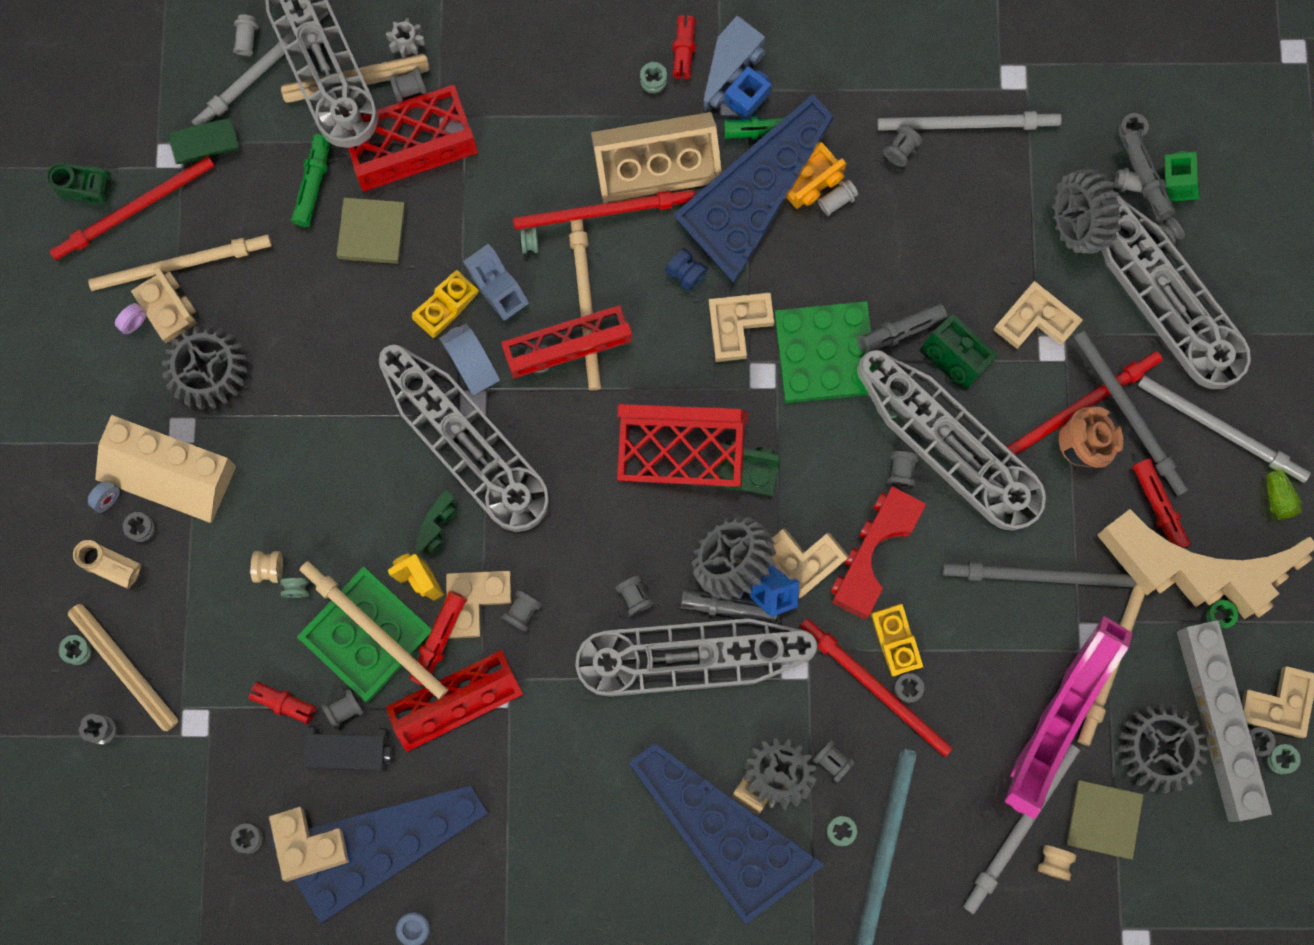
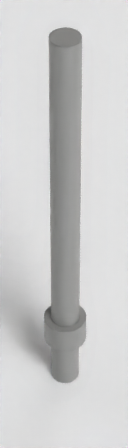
M329 11L318 17L319 22L329 14ZM292 30L282 40L286 47L297 40ZM280 42L219 97L215 95L206 103L208 107L191 121L193 126L209 123L216 115L220 117L228 110L227 105L285 54Z
M1024 111L1023 115L878 118L877 130H898L902 125L913 130L1023 127V130H1036L1037 126H1061V114H1037L1036 111Z
M1144 375L1138 384L1140 388L1269 463L1268 466L1279 473L1284 471L1303 483L1309 478L1311 472L1290 461V456L1280 450L1277 452L1273 451Z
M1070 744L1055 774L1043 807L1080 752L1072 744ZM1026 814L1021 816L986 872L980 873L974 882L977 886L963 906L968 912L974 915L988 893L992 894L998 884L997 878L1035 820Z

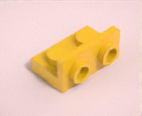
M407 553L392 562L394 566L387 570L390 576L400 583L409 580L415 592L420 593L422 597L426 595L435 601L445 595L427 562L417 554L411 556Z

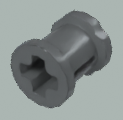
M419 67L414 68V72L400 77L390 76L398 103L402 102L404 97L416 93L427 94Z
M902 125L898 128V135L891 145L885 146L883 149L884 156L897 166H905L908 163L907 158L910 153L922 143V138L916 131Z
M905 451L891 452L890 458L893 460L891 477L887 479V484L903 489L914 488L916 484L913 480L915 463L919 461V456Z
M640 575L631 577L615 587L617 592L622 593L629 607V616L639 614L655 604L654 600L649 599L641 584L643 579Z
M517 591L515 602L509 612L503 614L501 618L519 630L526 632L528 621L534 611L540 609L542 604L529 595Z
M351 688L346 690L345 695L330 704L326 702L322 704L323 711L336 730L341 727L340 723L356 714H364V709Z
M92 713L86 715L81 720L79 734L85 741L105 745L115 738L117 726L112 718ZM97 723L103 725V727L99 729L100 735H95L93 733L97 730Z
M831 739L812 761L815 764L820 763L834 776L833 780L837 783L856 761L853 758L848 759L834 746L835 742ZM830 755L840 764V767L834 764L828 756Z

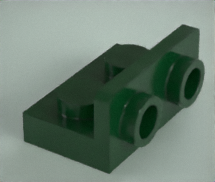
M954 314L936 328L921 347V351L964 390H967L977 377L999 356Z
M726 441L725 444L721 443V445L728 450L736 441ZM757 447L756 450L744 448L742 487H715L772 498L781 456L775 455L774 450L765 447ZM717 448L715 461L723 455L719 448ZM734 451V452H733L732 454H730V455L735 459V451ZM726 458L714 470L722 479L734 480V465Z

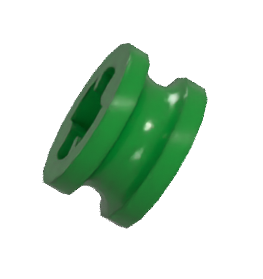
M1219 600L1208 606L1205 614L1207 623L1217 621L1214 615L1219 612L1216 610L1217 607L1221 611L1227 610L1229 614L1225 618L1228 621L1227 623L1222 619L1218 620L1221 630L1230 628L1237 622L1238 610L1232 602Z

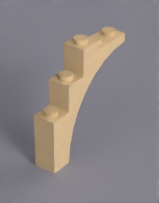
M1131 509L1097 535L1146 595L1155 589L1162 593L1173 583H1176L1195 607L1205 601L1210 606L1225 595L1236 606L1244 619L1254 613L1259 618L1274 607L1271 600L1279 595L1275 588L1289 578L1286 572L1293 566L1296 570H1299L1310 562L1313 558L1309 553L1314 550V541L1311 537H1308L1294 547L1268 557L1249 560L1216 559L1192 553L1170 543L1150 529Z

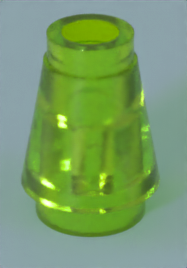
M1278 470L1267 474L1266 480L1271 513H1274L1279 520L1300 514L1302 512L1300 505L1303 502L1286 476L1285 471Z

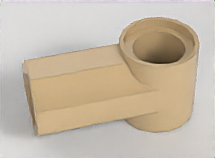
M82 541L77 544L73 552V559L81 568L126 589H130L140 574L142 566L140 563L109 550L95 541ZM96 549L98 551L97 559L91 564H86V553Z

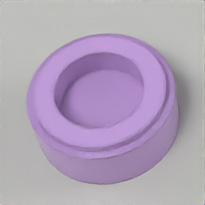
M133 303L118 315L115 326L124 334L132 333L144 322L146 311L137 303Z

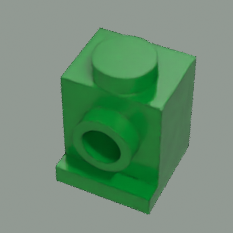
M1177 151L1174 154L1165 155V183L1170 202L1200 199L1197 152Z

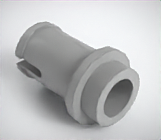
M239 15L238 20L234 21V26L237 29L233 52L243 56H251L253 54L255 30H258L259 25L256 23L255 17Z
M1129 168L1117 171L1114 188H1119L1120 192L1125 190L1141 192V182L1135 172H1130Z
M841 180L837 188L822 198L817 199L818 204L823 212L829 216L847 202L853 203L855 197L858 196V191L850 180L845 182Z

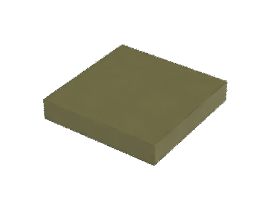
M344 198L337 258L342 260L399 264L405 203Z
M1080 780L1076 781L1066 846L1133 860L1144 794Z

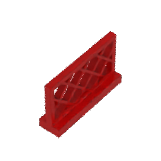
M454 84L378 109V123L374 132L386 136L381 147L369 144L370 139L358 145L356 150L354 146L348 148L363 192L478 153L473 134ZM452 96L454 102L448 111L436 107L439 100ZM419 107L425 110L419 121L407 117L411 109ZM432 113L444 117L438 128L426 124ZM372 114L361 115L363 122H371ZM392 117L397 120L392 129L387 130L378 126L382 119ZM450 120L462 124L464 129L452 134L444 131ZM403 122L415 127L409 138L397 134ZM421 130L434 134L431 141L425 143L417 142L416 139ZM393 139L405 144L401 151L395 153L387 151ZM364 149L376 153L373 160L362 164L359 163L358 159Z
M618 404L617 417H620L621 420L617 481L742 487L745 424H748V411L727 408ZM629 425H640L648 434L636 446L628 439ZM647 426L656 427L652 431H650V429ZM664 426L671 427L678 435L666 448L655 436ZM677 427L687 428L681 433V431ZM694 428H701L709 438L695 449L685 436ZM707 428H714L717 430L712 434ZM725 429H736V443L726 450L716 437ZM652 439L661 449V452L649 463L639 450ZM682 440L692 453L679 464L669 451ZM713 441L723 455L710 466L701 456L700 452ZM628 446H629V447L631 448V451L627 454V450H628ZM734 451H735V459L730 455V454H732ZM636 454L645 467L637 475H626L627 461ZM665 455L676 467L667 477L660 476L653 467ZM697 457L706 467V470L698 478H691L683 468ZM726 458L734 465V480L722 479L714 470ZM650 470V472H651L654 476H644V475ZM680 472L684 477L675 476ZM711 473L715 479L705 478Z

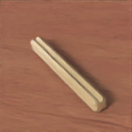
M420 54L361 67L359 70L366 85L390 80L392 75L400 77L412 73L416 67H419L421 73L428 72L429 63L426 54ZM355 69L342 72L345 79L358 76ZM314 78L301 81L308 97L319 90ZM298 82L281 86L282 97L285 102L305 99Z
M77 604L68 612L69 618L158 726L166 732L172 729L178 723L177 717L86 607L82 604Z

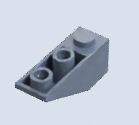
M736 16L717 38L704 96V113H708L713 107L715 109L719 108L724 102L725 91L747 66L751 64L756 65L765 54V36L739 16Z

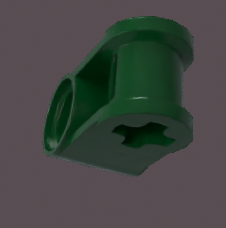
M57 163L48 169L46 179L60 198L104 205L106 203V197L104 196L106 182L111 179V173L95 166L84 167ZM70 177L67 184L63 186L58 185L62 178Z

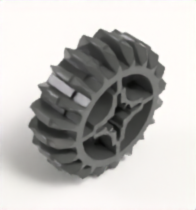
M1075 170V172L1063 176L1062 182L1057 184L1058 191L1053 193L1055 204L1051 206L1055 210V216L1053 217L1057 223L1055 230L1060 231V240L1066 241L1067 248H1073L1075 253L1092 254L1111 246L1112 241L1117 240L1116 232L1121 230L1118 221L1123 217L1119 214V207L1122 206L1117 201L1119 192L1113 191L1114 182L1108 181L1107 175L1100 174L1099 170Z
M207 325L202 333L198 326H194L193 335L191 336L187 331H182L184 339L181 342L178 339H172V343L176 348L174 350L165 349V353L171 358L162 361V366L169 369L162 373L163 378L169 381L166 385L167 389L171 392L175 391L174 397L178 401L184 399V403L189 407L196 402V406L199 409H204L208 402L211 408H216L218 399L224 404H228L226 395L230 392L233 396H238L234 386H243L245 383L239 375L248 374V369L242 366V364L247 362V357L244 354H240L243 351L242 345L235 343L236 338L232 334L226 336V332L222 328H218L214 332V329ZM215 346L222 350L219 352L214 350L210 353H203L200 348ZM191 355L189 365L183 369L186 359ZM200 358H201L205 363H208V364H207V368H208L207 371H208V373L210 374V377H209L205 372H203V367H202L203 364H202ZM227 366L225 375L219 380L220 371ZM206 381L211 387L194 389L187 385Z
M738 515L734 520L727 517L723 525L716 522V527L712 532L706 530L707 537L705 540H698L700 548L693 551L696 559L691 562L695 569L693 574L700 583V586L712 596L718 599L722 597L728 601L733 596L741 599L744 591L752 594V587L756 584L762 586L760 580L763 576L770 575L767 568L775 564L772 556L777 553L773 546L775 542L767 532V529L750 517L742 518Z
M1164 704L1156 705L1155 711L1151 706L1144 707V716L1140 712L1133 713L1132 716L1135 723L1131 721L1124 723V727L1130 734H1119V739L1126 741L1127 745L1119 746L1118 752H1127L1128 758L1121 759L1120 763L1121 765H1132V768L1127 771V775L1132 777L1138 773L1139 777L1136 784L1143 786L1148 781V790L1151 792L1156 791L1158 786H1160L1162 793H1169L1171 786L1175 791H1181L1183 789L1182 782L1186 785H1192L1194 781L1191 774L1195 776H1201L1202 774L1201 769L1196 764H1206L1208 761L1205 757L1199 755L1200 752L1207 751L1209 748L1208 745L1199 744V739L1206 737L1204 732L1195 733L1194 731L1198 727L1199 722L1195 720L1187 723L1189 718L1187 711L1182 712L1177 717V706H1170L1166 712ZM1151 723H1167L1178 731L1166 736L1159 729L1155 730ZM1142 733H1144L1145 736L1143 738L1146 740L1148 748L1141 757L1139 741ZM1172 741L1167 745L1168 750H1165L1168 754L1154 756L1158 753L1157 748L1161 747L1158 743ZM1185 741L1186 758L1182 765L1183 759L1180 757L1178 749L1180 744ZM1160 761L1167 768L1171 767L1175 773L1170 776L1160 775L1150 770L1148 766Z

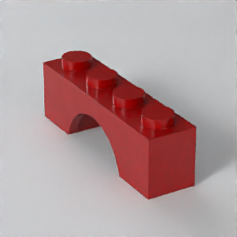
M891 487L888 495L883 492L880 494L873 508L879 511L874 522L866 521L859 537L864 539L860 549L852 548L849 554L850 558L845 562V565L850 567L846 576L843 578L838 575L830 591L835 594L832 601L833 604L866 621L883 589L872 571L871 559L874 548L888 538L909 537L926 506L924 502L894 487Z

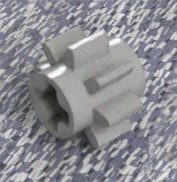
M406 18L405 22L397 23L394 21L392 32H386L387 39L391 42L389 45L391 52L399 51L402 58L412 54L418 55L419 45H425L424 37L420 35L422 33L420 24L413 27L410 24L409 18Z

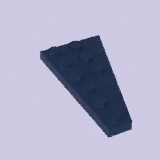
M814 94L673 214L674 218L733 284L737 281L834 120L833 115Z
M654 743L628 762L745 925L824 866L822 862L776 831L734 799L727 796Z
M470 785L309 828L310 837L338 828L341 829L349 862L294 880L319 922L324 923L489 813ZM274 838L270 839V841L275 847Z

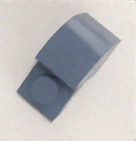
M489 244L463 261L479 291L504 321L529 304L520 286L506 271L496 252Z
M467 323L451 329L447 334L439 338L472 395L500 381L484 349Z

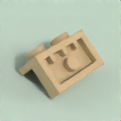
M158 266L153 269L156 274L154 277L131 292L141 308L146 311L148 319L161 339L167 343L182 334V331H186L197 324L191 315L196 310L186 296L180 298L176 289L180 285L169 271L165 274Z

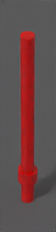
M209 156L83 231L78 229L71 233L69 239L49 250L50 254L57 261L75 249L80 251L90 245V240L215 167Z
M667 190L656 192L655 196L513 217L514 230L652 208H658L659 210L671 209L672 205L687 203L695 196L694 190L670 193Z
M1154 351L1137 363L1133 361L1122 368L1123 372L1115 377L1122 387L1129 382L1133 384L1143 378L1146 371L1162 362L1163 359L1158 351ZM1105 384L1101 385L1006 447L1016 456L1064 425L1082 407H1092L1111 394Z
M809 618L803 621L799 628L812 634L820 651L825 655L829 653L941 755L946 757L951 752L953 747L844 651L837 644L838 640L829 632L825 634Z

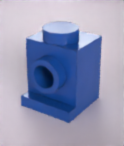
M747 66L725 91L724 105L742 119H751V115L771 93L772 84L769 78L759 70L754 71ZM750 92L753 93L754 96L751 98L745 93Z
M774 565L768 567L770 575L761 578L762 586L756 584L752 587L750 598L770 617L798 607L799 581L796 578L790 580L786 574H783Z

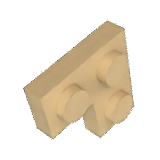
M1034 281L993 330L1017 349L1036 327L1062 346L1083 319Z
M771 293L709 299L715 362L746 359L744 329L774 326Z
M782 529L773 537L775 542L773 546L777 552L772 556L775 563L774 566L783 574H786L790 580L796 578L799 581V599L804 597L850 558L830 533L825 534L806 552L803 551L786 529Z
M510 571L446 574L447 593L449 590L455 591L468 599L449 639L481 637V605L512 604Z
M1287 666L1282 667L1276 697L1245 690L1242 708L1247 725L1263 727L1298 738H1306L1314 698V673Z
M302 807L269 816L282 880L288 882L349 862L341 829L338 828L310 837L305 812Z

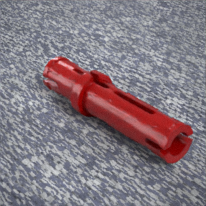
M1151 458L1135 464L1132 469L1135 471L1158 519L1156 521L1157 527L1162 528L1170 543L1184 549L1190 547L1192 543L1189 541L1180 522L1182 517L1179 512H1175L1152 464Z
M448 591L446 600L435 620L426 643L421 644L419 648L421 654L417 662L431 675L438 661H442L445 656L443 650L468 600L467 597L455 591ZM410 674V680L419 685L424 686L419 680H417L412 674Z

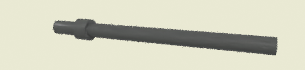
M1084 330L1076 335L1074 338L1156 462L1154 467L1160 476H1165L1177 496L1189 490L1175 469L1177 467L1171 456L1167 457L1086 331Z
M969 561L968 564L943 563L942 565L943 576L967 577V580L972 581L991 578L1133 588L1136 583L1129 574L983 565L982 562Z

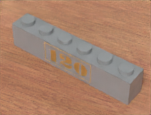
M1219 621L1189 626L1177 631L1228 822H1238L1271 815L1272 812Z

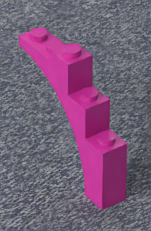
M1103 616L1065 671L1059 690L1041 714L1035 733L1015 761L1011 773L1013 779L1005 802L1011 805L1017 812L1026 814L1034 820L1042 810L1055 774L1076 732L1104 684L1129 648L1133 633Z

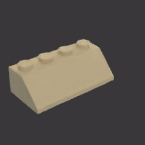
M711 112L591 132L603 203L652 195L661 191H676L705 186L722 173L717 129Z
M111 415L98 446L95 480L99 482L110 481L123 491L212 524L236 465L226 457Z

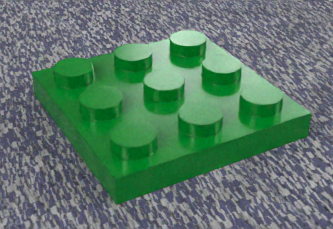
M867 301L776 310L774 312L785 403L869 395L857 375V364L865 355L861 352L857 339L859 336L871 332ZM875 363L869 368L873 373L876 371Z
M364 566L342 588L341 591L411 656L428 639L432 629ZM332 600L297 636L302 643L367 703L402 667L392 655Z

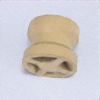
M254 551L251 559L252 582L260 583L262 580H270L272 583H280L283 573L282 553L280 551H273L271 554H264L262 551Z
M1044 845V861L1039 864L1037 871L1070 881V865L1075 862L1077 855Z

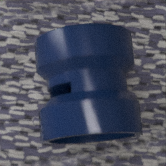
M684 248L668 263L665 272L672 278L678 277L681 281V286L687 292H690L705 277L708 268L701 262L693 261L692 254Z

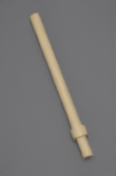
M583 219L571 221L572 233L569 234L570 248L574 249L581 317L593 314L586 254V247L589 246L588 235L584 232ZM582 327L583 336L591 334L592 331ZM597 353L585 356L588 388L592 391L601 389Z
M269 234L247 240L243 237L231 240V244L91 278L88 282L90 289L95 291L155 276L156 274L153 269L158 266L164 273L231 256L236 258L247 256L251 251L271 247L272 243Z
M309 561L301 566L300 571L317 586L316 590L324 598L329 597L438 699H441L447 693L448 689L338 589L339 584L330 576L325 577Z
M1135 583V587L1132 590L1120 626L1131 632L1145 593L1137 583ZM1121 660L1085 716L1086 719L1077 740L1081 744L1090 746L1098 723L1103 721L1106 713L1104 706Z

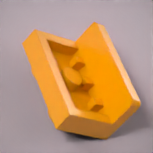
M822 142L819 143L788 194L787 199L796 209L803 204L806 206L811 205L819 198L821 190L828 185L830 188L834 187L844 178L843 173L846 162L843 159L838 161Z

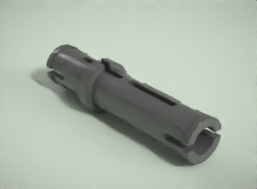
M1137 130L1131 131L1121 138V142L1141 182L1142 195L1150 202L1156 220L1167 219L1175 213V208L1165 190L1167 185L1163 179H1160L1140 132Z
M935 303L926 309L893 323L885 322L880 325L879 329L859 336L857 339L858 346L863 354L885 346H895L899 340L944 322L947 319L946 310L942 304Z
M683 589L681 609L706 612L708 616L713 617L717 614L740 619L750 618L772 624L776 623L777 615L770 617L753 600L732 597L728 601L722 597L718 599L708 592Z

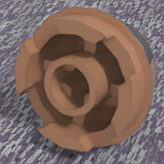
M1082 407L1062 426L1059 432V445L1064 457L1070 463L1084 467H1105L1113 461L1117 452L1122 451L1123 435L1121 427L1114 426L1112 420L1107 416L1110 413L1108 410L1102 407Z

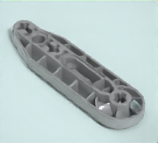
M266 0L267 15L323 137L335 146L346 148L358 146L370 139L378 123L377 109L328 0L312 4L310 0ZM281 4L286 15L274 22L272 6ZM302 9L304 15L298 17L296 11ZM329 11L335 26L322 29L318 17ZM292 29L297 40L285 47L279 32ZM340 35L347 51L333 53L329 42ZM324 43L337 73L330 75V67L322 54L319 44ZM307 49H312V52L315 54V57L320 65L321 72L326 75V77H324L321 80L311 61ZM303 53L308 65L296 72L290 56ZM351 60L358 76L345 79L340 67ZM314 78L319 90L308 97L301 81ZM357 96L365 99L359 109L354 101ZM360 113L372 114L371 122H363Z
M1118 195V204L1122 205L1119 207V214L1123 217L1118 223L1121 229L1129 233L1130 238H1124L1116 232L1117 240L1112 241L1110 246L1125 267L1119 268L1112 258L1109 247L1102 250L1106 265L1191 378L1199 385L1209 389H1224L1234 385L1245 375L1251 362L1250 348L1245 338L1160 226L1133 208ZM1144 227L1151 231L1157 237V239L1160 241L1159 244H1156L1154 242V240L1150 237V235L1147 233ZM1164 247L1179 268L1175 269L1160 250ZM1129 271L1143 290L1142 293L1139 294L1124 273ZM1183 272L1198 291L1196 294L1191 291L1179 273ZM1147 296L1162 317L1158 319L1143 300V297ZM1201 296L1216 315L1215 319H1212L1197 298ZM1186 310H1187V311L1190 313V315L1193 317V320H1192V319L1189 317V315L1186 313ZM1181 314L1183 315V317L1186 319V321H1187L1189 324H1186V322H1185V321L1183 320V318L1180 316ZM1163 321L1168 323L1181 342L1176 344L1161 324ZM1220 321L1223 326H1218L1216 323ZM1198 326L1200 331L1195 334L1192 329ZM1183 345L1186 347L1185 353L1180 349ZM1236 353H1242L1243 359H1235ZM1216 354H1218L1221 357V359H1219L1218 361H1216L1213 357ZM1228 366L1231 367L1237 377L1231 381L1223 373ZM1207 373L1212 375L1210 380L1205 378Z
M389 345L385 347L380 353L379 365L400 415L495 523L503 529L514 532L527 531L538 525L547 513L549 495L546 485L536 471L448 373L401 346ZM392 359L400 360L405 369L402 374L394 364H391L390 361ZM416 362L420 363L428 369L423 371ZM437 373L447 379L454 388L444 394L430 378ZM420 379L423 381L420 389L416 391L408 389L409 383L412 380ZM391 380L401 390L397 396L390 382ZM458 393L474 409L465 417L451 402ZM428 396L437 406L440 405L441 410L439 412L431 409L426 400ZM407 398L421 413L413 422L406 417L400 405ZM479 415L495 432L486 440L471 425ZM426 421L441 436L433 446L417 429ZM465 429L492 457V462L488 463L483 458L484 454L476 448L463 432ZM457 438L469 450L476 461L480 460L485 468L480 471L453 439ZM499 438L515 455L507 463L491 447ZM446 444L462 459L453 469L437 452ZM519 461H521L527 469L521 467H513ZM466 467H469L482 482L474 492L458 475ZM502 469L503 471L495 475L491 482L488 480L492 474ZM524 474L528 475L525 485L521 484ZM485 491L486 506L478 498ZM544 491L545 497L532 500L531 493ZM514 494L518 497L522 496L524 502L521 505L516 502L513 503L511 497ZM529 511H531L533 515L536 517L535 520H532V518L527 514Z
M870 351L860 359L857 364V375L885 424L989 522L1000 529L1015 531L1024 529L1039 519L1045 508L1046 495L1043 484L1038 477L931 376L888 356L882 351ZM875 363L878 369L873 373L869 368ZM888 374L890 377L882 383L880 380ZM911 376L926 382L935 393L930 396ZM890 384H899L903 389V396L893 394ZM937 395L941 396L959 413L955 418L935 400ZM911 396L913 399L905 405L904 402ZM885 404L906 423L902 428L891 419L884 407ZM921 406L924 411L921 416H918L916 411ZM961 416L981 434L978 439L958 422ZM908 426L929 444L925 450L904 431ZM955 437H956L968 450H966V449L955 439ZM984 438L1005 456L1001 461L981 444ZM949 445H951L963 457V459ZM931 448L952 466L948 472L927 453ZM974 455L983 463L982 466L973 458ZM1009 460L1014 466L1006 467L1004 464ZM970 461L977 468V471H975L967 462ZM988 469L993 474L985 479L983 474ZM955 470L975 488L971 493L951 476ZM1036 490L1037 494L1031 495L1030 491ZM978 492L981 493L980 502L974 497ZM1011 493H1014L1017 497V499L1014 500V502H1016L1014 504H1012L1008 499L1011 497ZM1025 507H1028L1034 513L1031 520L1021 512ZM1006 514H1013L1011 524L1005 523Z
M750 618L609 630L593 634L582 643L577 652L575 666L580 681L588 690L597 695L609 697L752 685L809 662L817 651V643L812 634L807 631ZM753 624L764 627L765 634L737 636L736 625ZM732 625L733 637L704 638V627ZM700 628V640L672 642L671 630ZM768 628L775 629V630H780V631H784V632H781V633H769V629H768ZM668 631L669 642L640 645L639 633ZM636 633L637 645H633L629 638L623 636V634ZM619 638L621 639V642L616 651L613 649V647L617 639ZM798 639L802 640L803 645H808L809 647L804 651L803 655H799L797 649H791L786 652L787 657H782L784 649L782 640L787 641L785 647L795 646ZM592 641H594L597 647L600 649L599 651H597L594 645L591 643ZM764 642L773 643L777 648V655L772 658L762 656L759 650L760 645ZM749 643H755L753 654L756 660H750L751 653L741 654L740 660L736 661L733 655H728L727 653L732 651L733 645H738L739 650L744 651L750 649ZM699 648V654L697 651L680 654L671 653L665 654L664 657L652 658L651 653L655 651ZM638 653L647 654V669H639L640 659ZM610 656L612 661L617 662L616 667L612 665V671L609 672L605 671L604 666H599V662H604L603 657ZM698 658H700V664L653 668V662L666 661L667 664L681 661H698ZM636 659V664L623 665L622 660ZM791 664L774 672L772 670V666ZM580 665H593V666L579 667ZM768 666L769 674L755 680L741 681L740 668ZM736 669L737 681L708 683V671ZM704 672L705 684L676 686L675 674ZM672 674L673 687L644 689L643 677ZM617 676H619L622 682L624 683L625 686L623 688L616 680ZM640 677L641 689L626 691L634 684L636 678ZM600 678H602L601 681H600V683H599V686H598V688H597V690H596L595 688H596V686H597V684H598Z

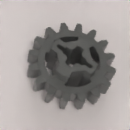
M774 738L771 746L763 741L759 750L753 748L750 758L747 759L745 769L748 771L745 774L744 780L752 782L749 787L750 793L756 791L760 793L757 801L762 802L766 798L770 800V808H773L776 802H780L782 808L787 809L790 801L795 806H798L802 798H808L811 792L810 788H813L816 782V778L813 777L816 766L808 765L812 758L810 754L804 756L800 754L803 748L801 745L793 749L791 748V740L787 739L784 745H780L779 740ZM763 762L764 772L760 774V764ZM798 773H800V778H801V781H800V784H799V785H797V783H796L797 780H798V778L796 777V775H797Z

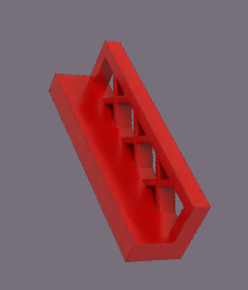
M619 305L503 341L501 345L512 378L514 379L630 343L632 341V332L629 323L625 321ZM616 315L619 323L618 326L605 330L599 329L603 319ZM596 321H597V323L595 324V326H592V325L589 324V323H592V322H596ZM579 326L592 331L589 335L573 340L569 338L573 329ZM567 331L565 336L560 334V332ZM552 335L562 340L560 344L544 349L539 347L544 337ZM537 340L535 345L530 342ZM524 345L532 349L531 353L513 358L510 348Z
M500 650L439 680L448 689L441 699L428 703L429 699L435 695L425 687L386 706V710L395 734L405 751L408 752L523 695L503 651ZM501 663L502 669L492 674H486L489 668ZM471 680L469 685L457 688L461 682ZM408 708L412 709L410 714L398 719V713Z

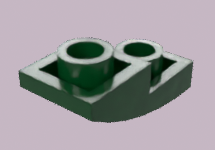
M231 118L192 126L167 135L176 165L199 161L210 155L237 151L239 148Z
M446 489L435 501L420 528L415 549L423 558L428 553L430 555L434 554L444 543L442 538L445 536V533L438 524L441 521L443 523L448 522L457 511L455 507L458 502Z

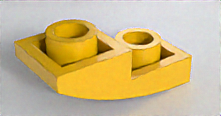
M456 270L435 288L433 296L412 313V319L434 339L467 307L479 290Z
M899 603L871 612L870 615L891 676L922 668L923 664L915 637L911 634L903 604Z

